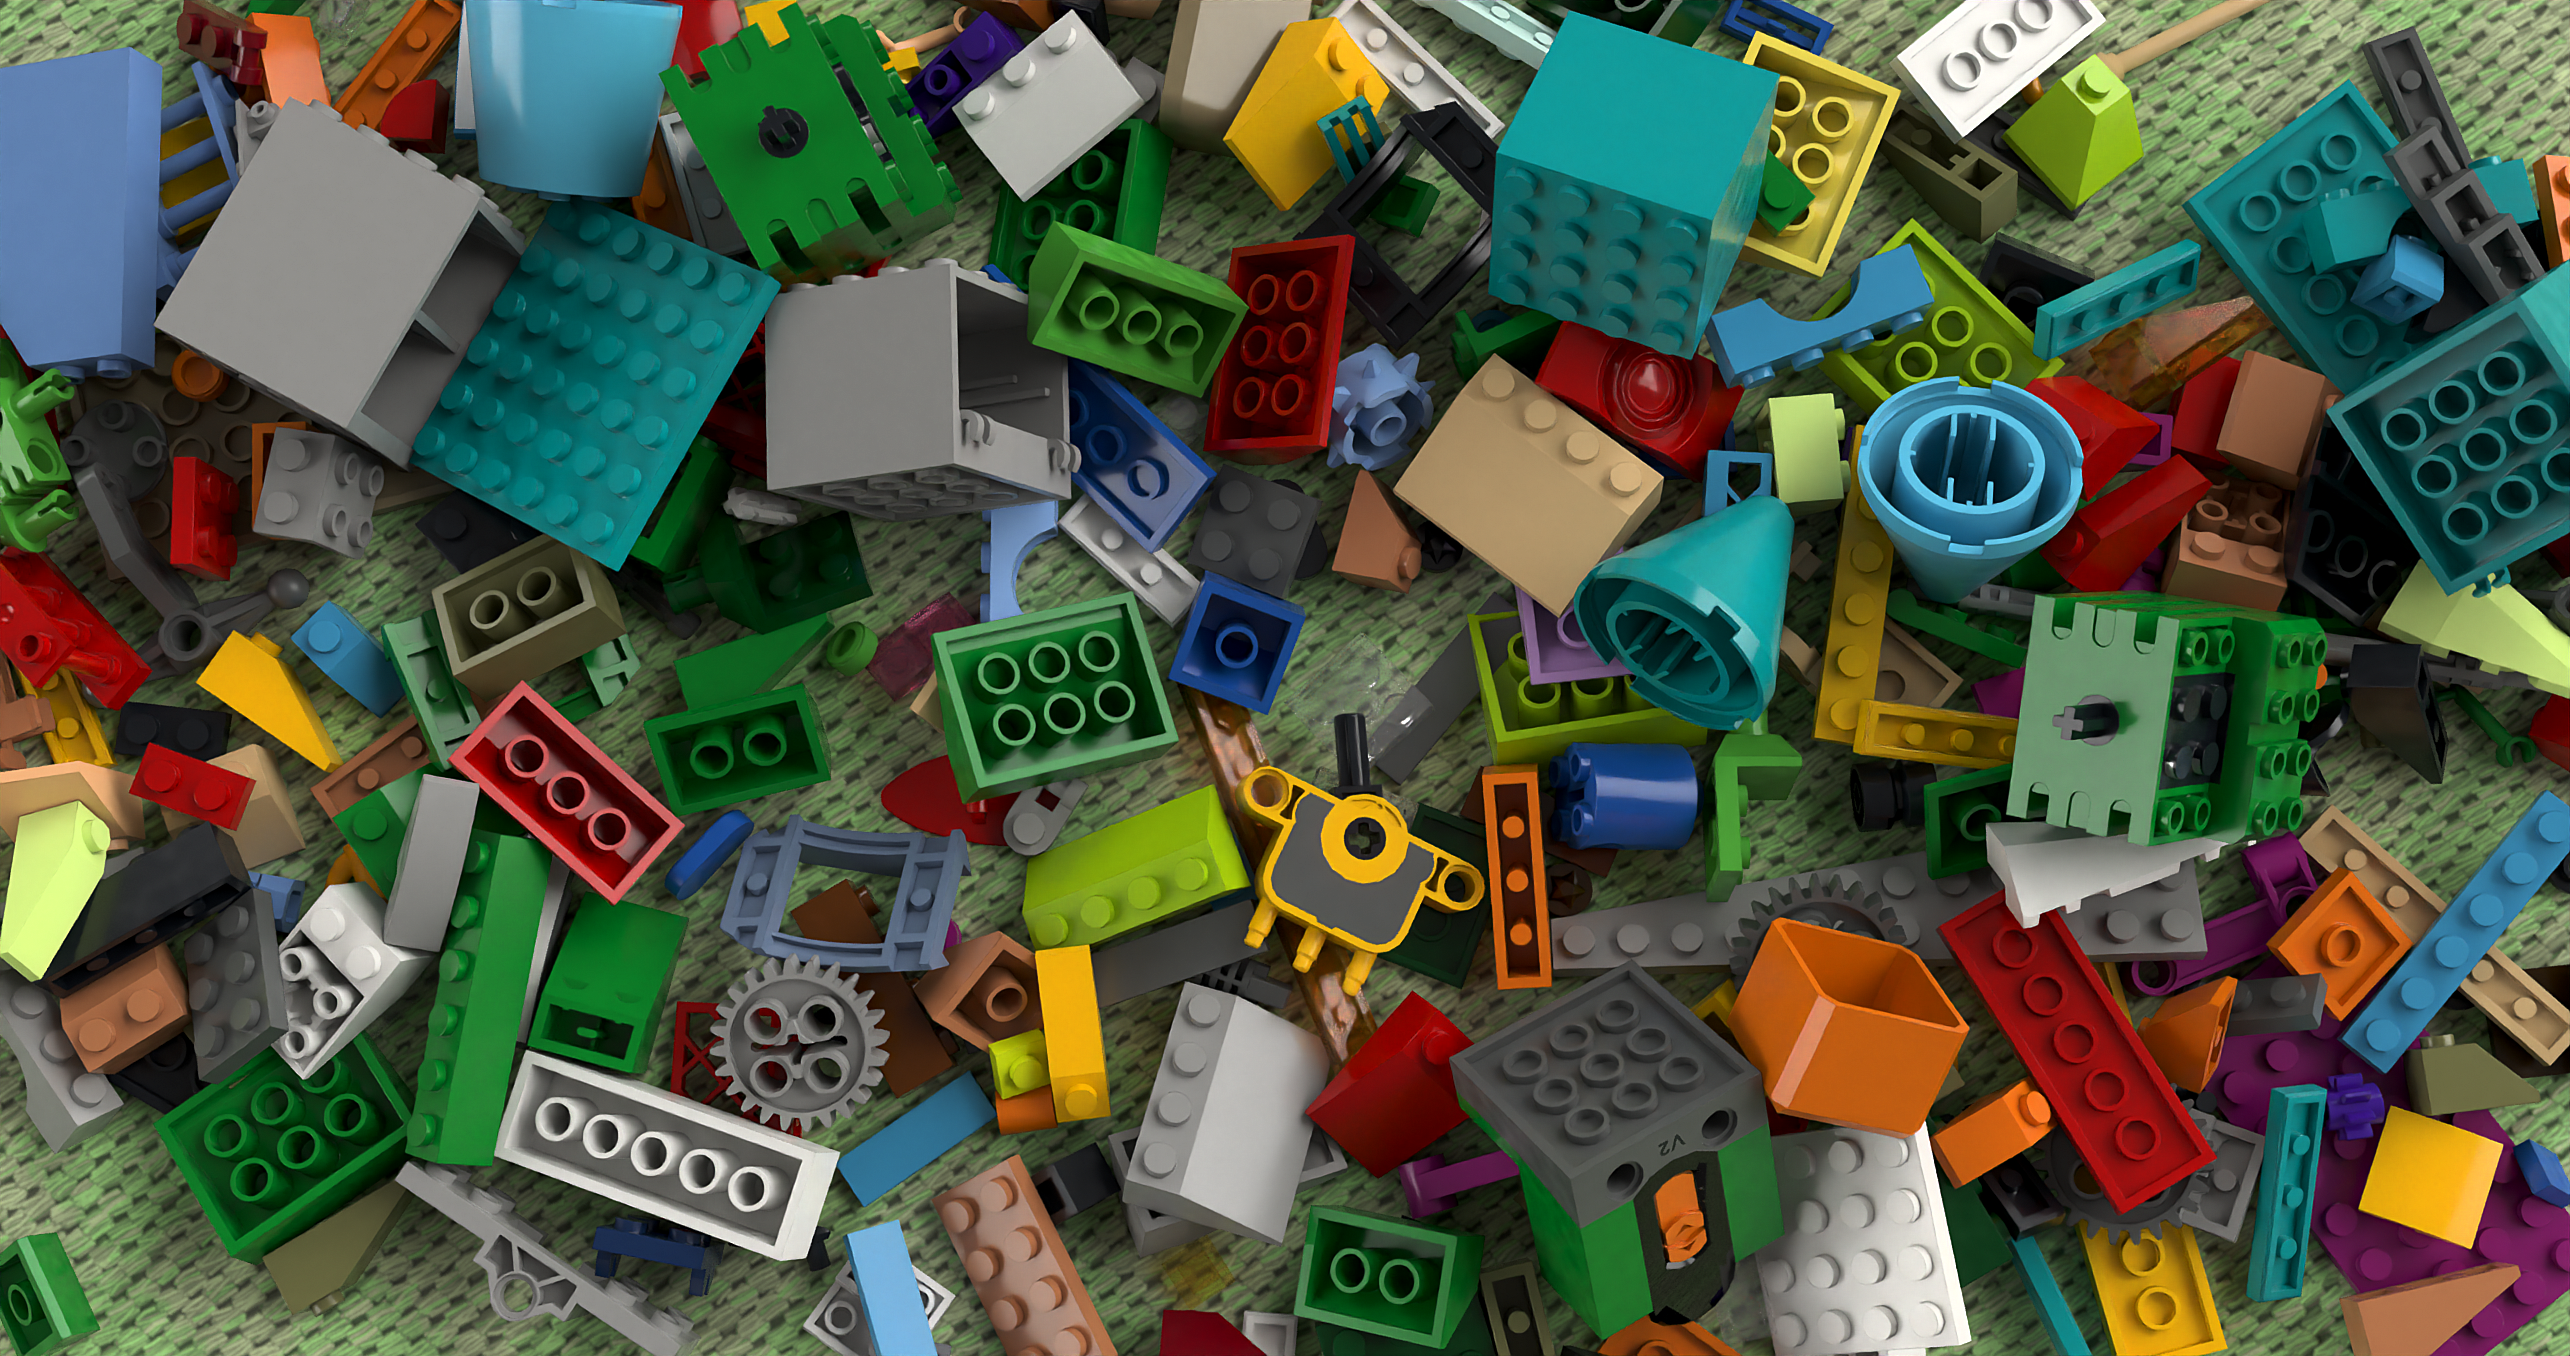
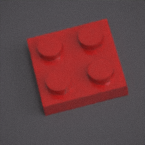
M174 457L170 564L209 582L230 581V567L235 566L238 557L237 542L234 535H232V514H236L239 508V491L237 485L233 483V477L197 457Z

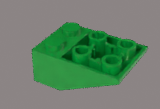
M586 891L542 992L527 1046L629 1073L645 1074L690 918L619 900L614 906H611L599 894Z

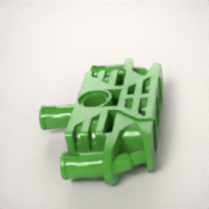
M0 338V551L6 546L16 547L24 552L39 553L47 547V536L63 525L74 521L79 516V507H72L66 512L62 511L76 501L68 492L57 488L58 485H64L69 482L72 477L44 414L61 403L72 399L75 390L74 387L69 386L61 392L58 391L66 384H69L71 380L68 377L62 376L60 370L54 368L49 369L43 376L29 383L11 341L6 338Z

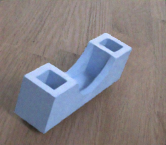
M1059 501L982 511L983 522H991V542H982L981 570L982 573H990V594H981L980 598L981 623L1024 614L1019 607L1016 596L1018 571L1026 556L1035 547L1058 536Z

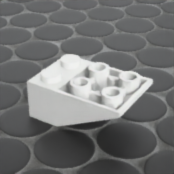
M366 881L329 885L278 947L289 1031L272 1043L271 1046L302 1080L308 1079L403 996L436 956L432 951L384 944V915L388 904Z

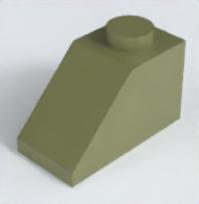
M2453 1034L2420 1037L2421 1048L2408 1049L2402 1054L2411 1111L2414 1113L2433 1116L2541 1102L2537 1089L2476 1043L2455 1044Z

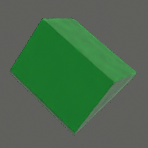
M57 1232L22 1237L0 1253V1319L17 1356H50L101 1330Z

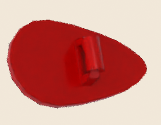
M947 754L922 762L901 773L884 787L880 798L886 810L901 821L922 831L949 837L951 830L962 829L967 842L991 846H1008L1003 836V823L1006 815L1022 791L963 805ZM1044 789L1036 802L1053 812L1060 798Z

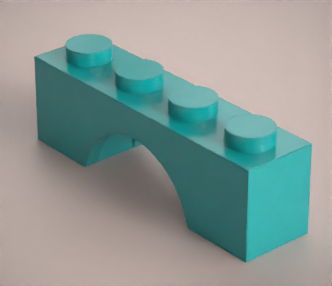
M2500 155L2476 160L2467 165L2468 169H2473L2498 213H2511L2520 229L2539 219L2523 158L2502 163ZM2396 178L2373 183L2367 186V193L2353 196L2350 195L2349 189L2325 193L2316 198L2318 202L2316 206L2301 215L2316 276L2364 266L2387 253L2389 236L2398 218L2403 214L2418 213Z

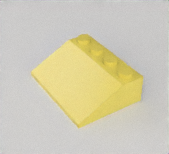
M1756 30L1742 63L1780 74L1768 149L1816 198L1776 238L1755 218L1737 259L1821 280L1901 90Z

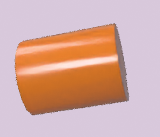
M1051 1084L1004 1100L995 1091L997 1118L1002 1136L1058 1128Z

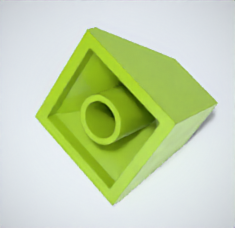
M2093 54L2060 78L2001 137L2071 212L2139 162L2144 156L2131 91L2096 54Z

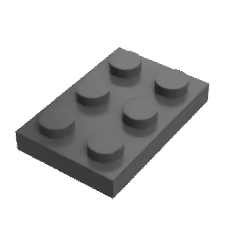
M254 887L184 941V959L187 967L190 994L189 1004L192 1012L195 1038L194 1050L197 1056L199 1080L217 1085L289 1031L271 893Z

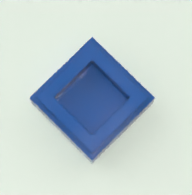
M2527 1139L2513 1147V1154L2532 1194L2561 1209L2570 1205V1182L2557 1155L2531 1139Z

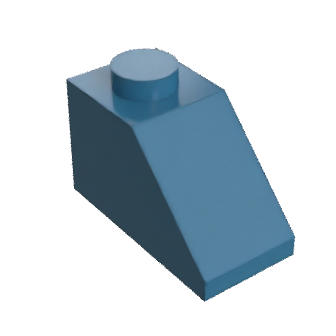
M2395 234L2389 238L2387 253L2367 264L2350 302L2395 324H2399L2440 302L2444 293V257L2430 251L2429 245L2417 237Z
M328 600L290 637L327 676L380 719L406 695L392 661L386 662L383 645L347 609Z

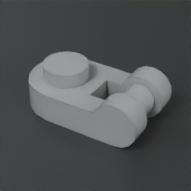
M1074 778L1072 781L1069 779L1023 790L1009 810L1003 823V836L1007 845L1015 853L1025 857L1037 856L1046 852L1058 837L1089 785L1078 778ZM1044 789L1060 798L1053 812L1036 802Z

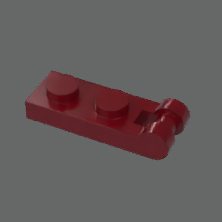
M184 0L183 13L178 17L176 25L179 49L228 74L231 81L246 85H262L264 68L259 66L260 49H266L268 32L206 0Z

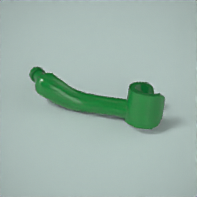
M2451 683L2450 689L2439 692L2435 691L2438 704L2454 699V702L2498 745L2495 753L2496 759L2501 766L2508 768L2513 765V758L2511 756L2513 744L2520 748L2524 763L2531 762L2535 758L2536 746L2534 742L2524 736L2513 737L2466 688L2459 684Z

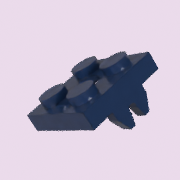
M628 1214L627 1218L616 1217L615 1223L596 1228L592 1249L598 1250L595 1276L604 1278L614 1277L621 1255L691 1268L689 1294L700 1297L708 1295L715 1267L721 1264L725 1246L724 1242L711 1240V1235L681 1225L680 1228L670 1227L669 1232L658 1230L660 1220Z

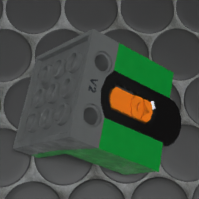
M1632 959L1449 1058L1459 1106L1519 1167L1542 1277L1602 1340L1644 1316H1647L1652 1322L1663 1327L1684 1325L1702 1317L1715 1307L1727 1293L1735 1276L1736 1262L1785 1234L1761 1072Z

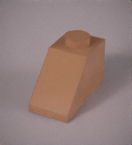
M1359 470L1332 571L1351 583L1409 594L1412 579L1416 578L1421 568L1422 555L1420 550L1422 543L1391 488L1369 471Z

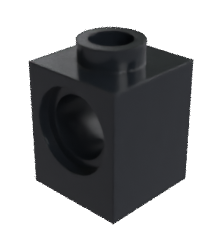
M1096 1142L1052 1163L1031 1176L1054 1226L1084 1212L1121 1190Z

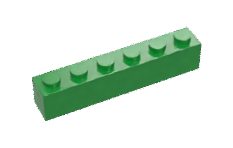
M471 829L456 898L454 899L450 914L451 923L446 948L439 963L440 979L435 1004L428 1019L429 1034L424 1059L418 1070V1090L413 1115L407 1125L408 1140L405 1150L407 1154L439 1164L492 1167L553 856L550 851L534 838Z

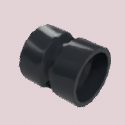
M1898 759L1894 768H1889L1883 761L1852 764L1850 770V791L1854 820L1859 832L1891 830L1895 821H1900L1906 828L1925 826L1924 785L1938 782L1933 763Z

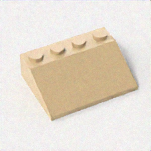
M1494 353L1459 392L1394 487L1393 493L1558 618H1561L1574 603L1576 589L1591 569L1599 562L1613 557L1660 503L1664 477L1553 395L1533 384L1534 382Z

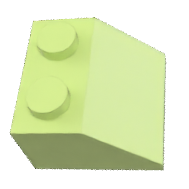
M1833 393L1769 398L1755 419L1758 453H1773L1771 496L1777 497L1788 506L1792 518L1835 509L1844 499V493L1850 492L1851 488L1849 463L1847 460L1840 461L1838 440H1844L1845 419L1842 408L1835 409Z

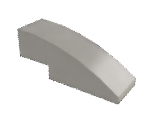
M423 774L397 859V875L384 915V944L435 952L440 951L468 847L480 790L478 783Z

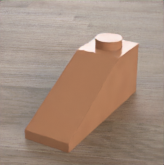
M2494 1262L2339 1298L2354 1356H2430L2521 1277L2519 1266Z

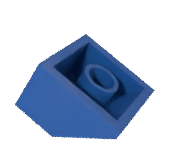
M1205 570L1187 615L1168 678L1268 715L1306 618L1304 607Z

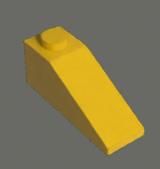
M233 630L196 683L322 770L332 773L344 763L293 666L279 657L284 648L258 631L252 637Z
M1090 945L1035 951L1057 1123L1111 1116L1109 1077Z

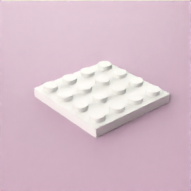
M1924 1121L1917 1133L1904 1139L1842 1126L1771 1136L1785 1234L1755 1251V1257L1775 1355L1818 1356L1958 1346L1972 1341L1926 1122Z

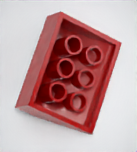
M1347 234L1232 248L1227 286L1249 306V309L1214 372L1203 447L1204 452L1241 465L1258 466L1286 464L1326 448L1356 237Z

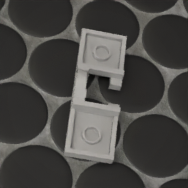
M428 1160L407 1161L396 1177V1182L485 1241L472 1261L488 1271L490 1302L493 1310L501 1318L508 1321H521L549 1312L561 1321L566 1322L592 1313L654 1356H690L702 1338L691 1330L695 1322L686 1314L671 1306H667L663 1312L646 1299L650 1292L637 1281L627 1276H622L620 1281L611 1276L610 1278L595 1276L596 1266L589 1261L583 1262L579 1270H576L541 1245L549 1234L516 1213L513 1209L517 1202L503 1191L489 1186L485 1192L470 1182L469 1178L473 1173L466 1166L439 1164ZM514 1279L526 1281L533 1292L531 1304L523 1311L511 1309L504 1299L506 1286Z

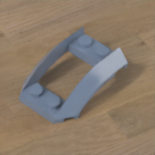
M800 814L790 815L787 825L769 834L765 828L745 839L719 928L725 935L755 954L769 958L774 957L776 960L785 962L791 953H796L800 965L806 966L814 954L819 955L820 969L826 970L836 961L840 962V971L860 973L934 970L948 966L950 964L942 952L960 877L972 876L965 834L962 829L951 830L949 837L926 838L923 832H862L804 821ZM798 862L901 878L885 942L881 944L837 943L779 933Z

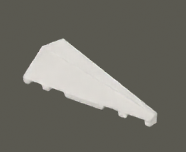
M2046 821L1986 823L1987 862L2005 884L2006 905L2023 929L2038 925L2040 914L2060 907L2067 914L2079 910L2082 898L2098 894L2114 897L2179 872L2180 862L2199 855L2200 859L2206 862L2219 858L2220 847L2229 845V843L2201 837L2147 847L2127 842L2128 834L2103 837L2086 833V829L2064 828L2046 824ZM2256 840L2243 842V844L2251 846L2256 844Z

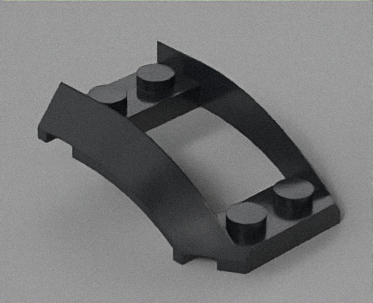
M1456 101L1434 106L1435 109L1410 115L1405 113L1399 119L1401 123L1374 157L1322 209L1324 213L1303 233L1298 232L1292 238L1295 241L1347 234L1356 237L1347 298L1397 352L1433 319L1490 259L1496 152L1499 146ZM1426 149L1489 216L1456 256L1416 295L1355 228L1395 188Z

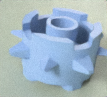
M1375 343L1368 346L1364 351L1354 353L1338 363L1328 440L1331 446L1326 464L1329 467L1336 468L1344 462L1350 465L1351 463L1362 464L1367 471L1390 466L1405 457L1412 450L1406 443L1417 433L1421 425L1428 430L1431 425L1434 408L1427 391L1434 387L1436 383L1435 380L1418 383L1415 379L1420 359L1418 354L1411 352L1398 360L1385 346Z

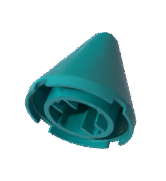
M1755 495L1599 562L1577 587L1573 601L1579 628L1592 650L1605 665H1608L1616 657L1636 676V679L1629 688L1658 708L1661 707L1677 718L1702 727L1718 730H1737L1746 718H1749L1754 723L1772 700L1776 687L1795 527L1790 509L1777 497Z

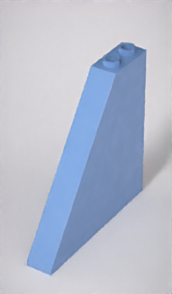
M131 47L0 68V324L27 366L43 373L49 369H58L62 376L68 377L71 380L66 385L82 384L85 382V377L97 375L105 378L123 379L130 377L131 371L154 368L155 326L153 324L156 321L162 66Z

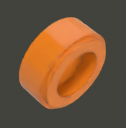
M189 349L177 356L171 369V378L175 388L189 399L197 402H208L218 398L226 390L230 380L229 375Z

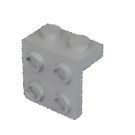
M276 427L253 532L268 537L313 543L346 558L361 559L365 547L368 546L372 538L373 523L371 517L374 503L384 484L381 458L336 435Z

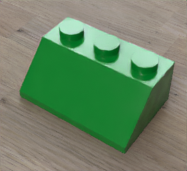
M804 683L647 720L643 724L672 813L676 817L831 780L830 746L818 706Z
M1311 1205L1293 1315L1433 1348L1445 1349L1477 1292L1485 1236L1342 1205Z

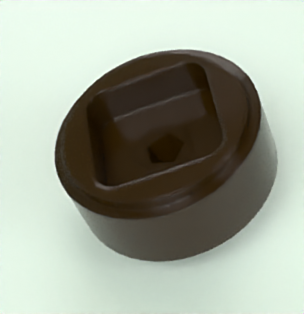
M1561 863L1546 871L1548 910L1551 914L1558 917L1573 916L1579 914L1588 906L1592 898L1593 887L1590 877L1581 867L1571 863Z

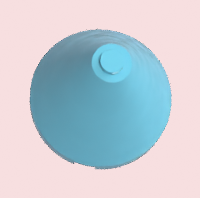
M1960 376L1942 377L1919 382L1897 392L1882 403L1870 417L1862 434L1857 461V473L1863 495L1921 591L1928 598L1936 602L1955 603L1961 601L2044 544L2067 524L2079 501L2083 486L2081 467L2084 456L2077 436L2070 425L2054 408L2035 395L2005 382L1992 380L1991 389L1958 386Z

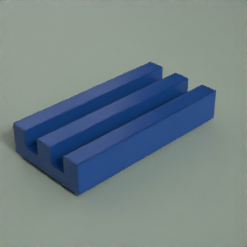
M1732 0L1718 31L1750 45L1756 30L1734 21L1735 17L1819 56L1834 25L1782 0H1747L1817 33L1818 36L1814 41L1787 28L1784 24L1773 19H1767L1742 7L1741 5L1744 0Z

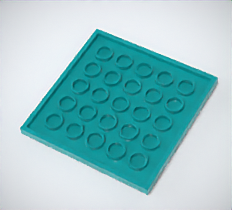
M571 195L570 201H554L548 208L544 220L521 256L504 289L496 298L494 306L479 332L470 343L464 358L450 382L443 389L441 397L428 420L417 434L411 447L415 452L409 462L619 572L782 284L759 270L592 200H583L580 195Z

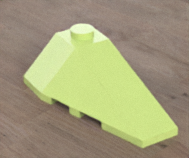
M2420 558L2381 619L2377 630L2407 644H2422L2424 652L2447 659L2450 650L2477 658L2481 661L2479 670L2498 675L2499 671H2517L2527 674L2529 683L2535 688L2570 699V637L2509 584L2500 588H2495L2491 585V592L2481 598H2475L2472 596V593L2476 589V585L2472 583L2447 597L2424 560ZM2494 573L2487 576L2490 584L2495 579Z

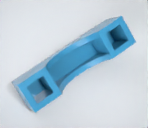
M1909 243L1860 261L1851 276L1848 304L1840 312L1829 318L1810 322L1793 320L1777 313L1759 298L1712 315L1704 334L1727 389L1743 384L1745 389H1753L1774 379V372L1792 365L1795 371L1813 367L1825 359L1823 354L1841 347L1844 353L1862 349L1874 341L1873 336L1890 329H1892L1894 335L1911 331L1924 323L1923 317L1935 300Z

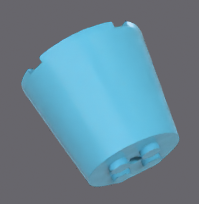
M465 0L479 177L489 182L506 185V190L538 193V198L552 201H570L571 195H581L583 200L612 203L614 197L639 196L642 191L665 92V86L658 73L671 67L682 20L683 6L657 0Z

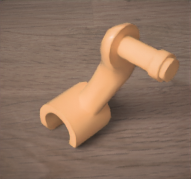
M962 6L954 14V24L896 44L888 39L881 30H876V33L888 52L914 46L917 54L957 38L965 30L962 28V24L970 17L971 9L968 6Z

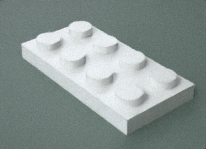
M1966 0L1896 56L1889 65L1951 141L1956 144L2098 28L2106 19L2090 0Z

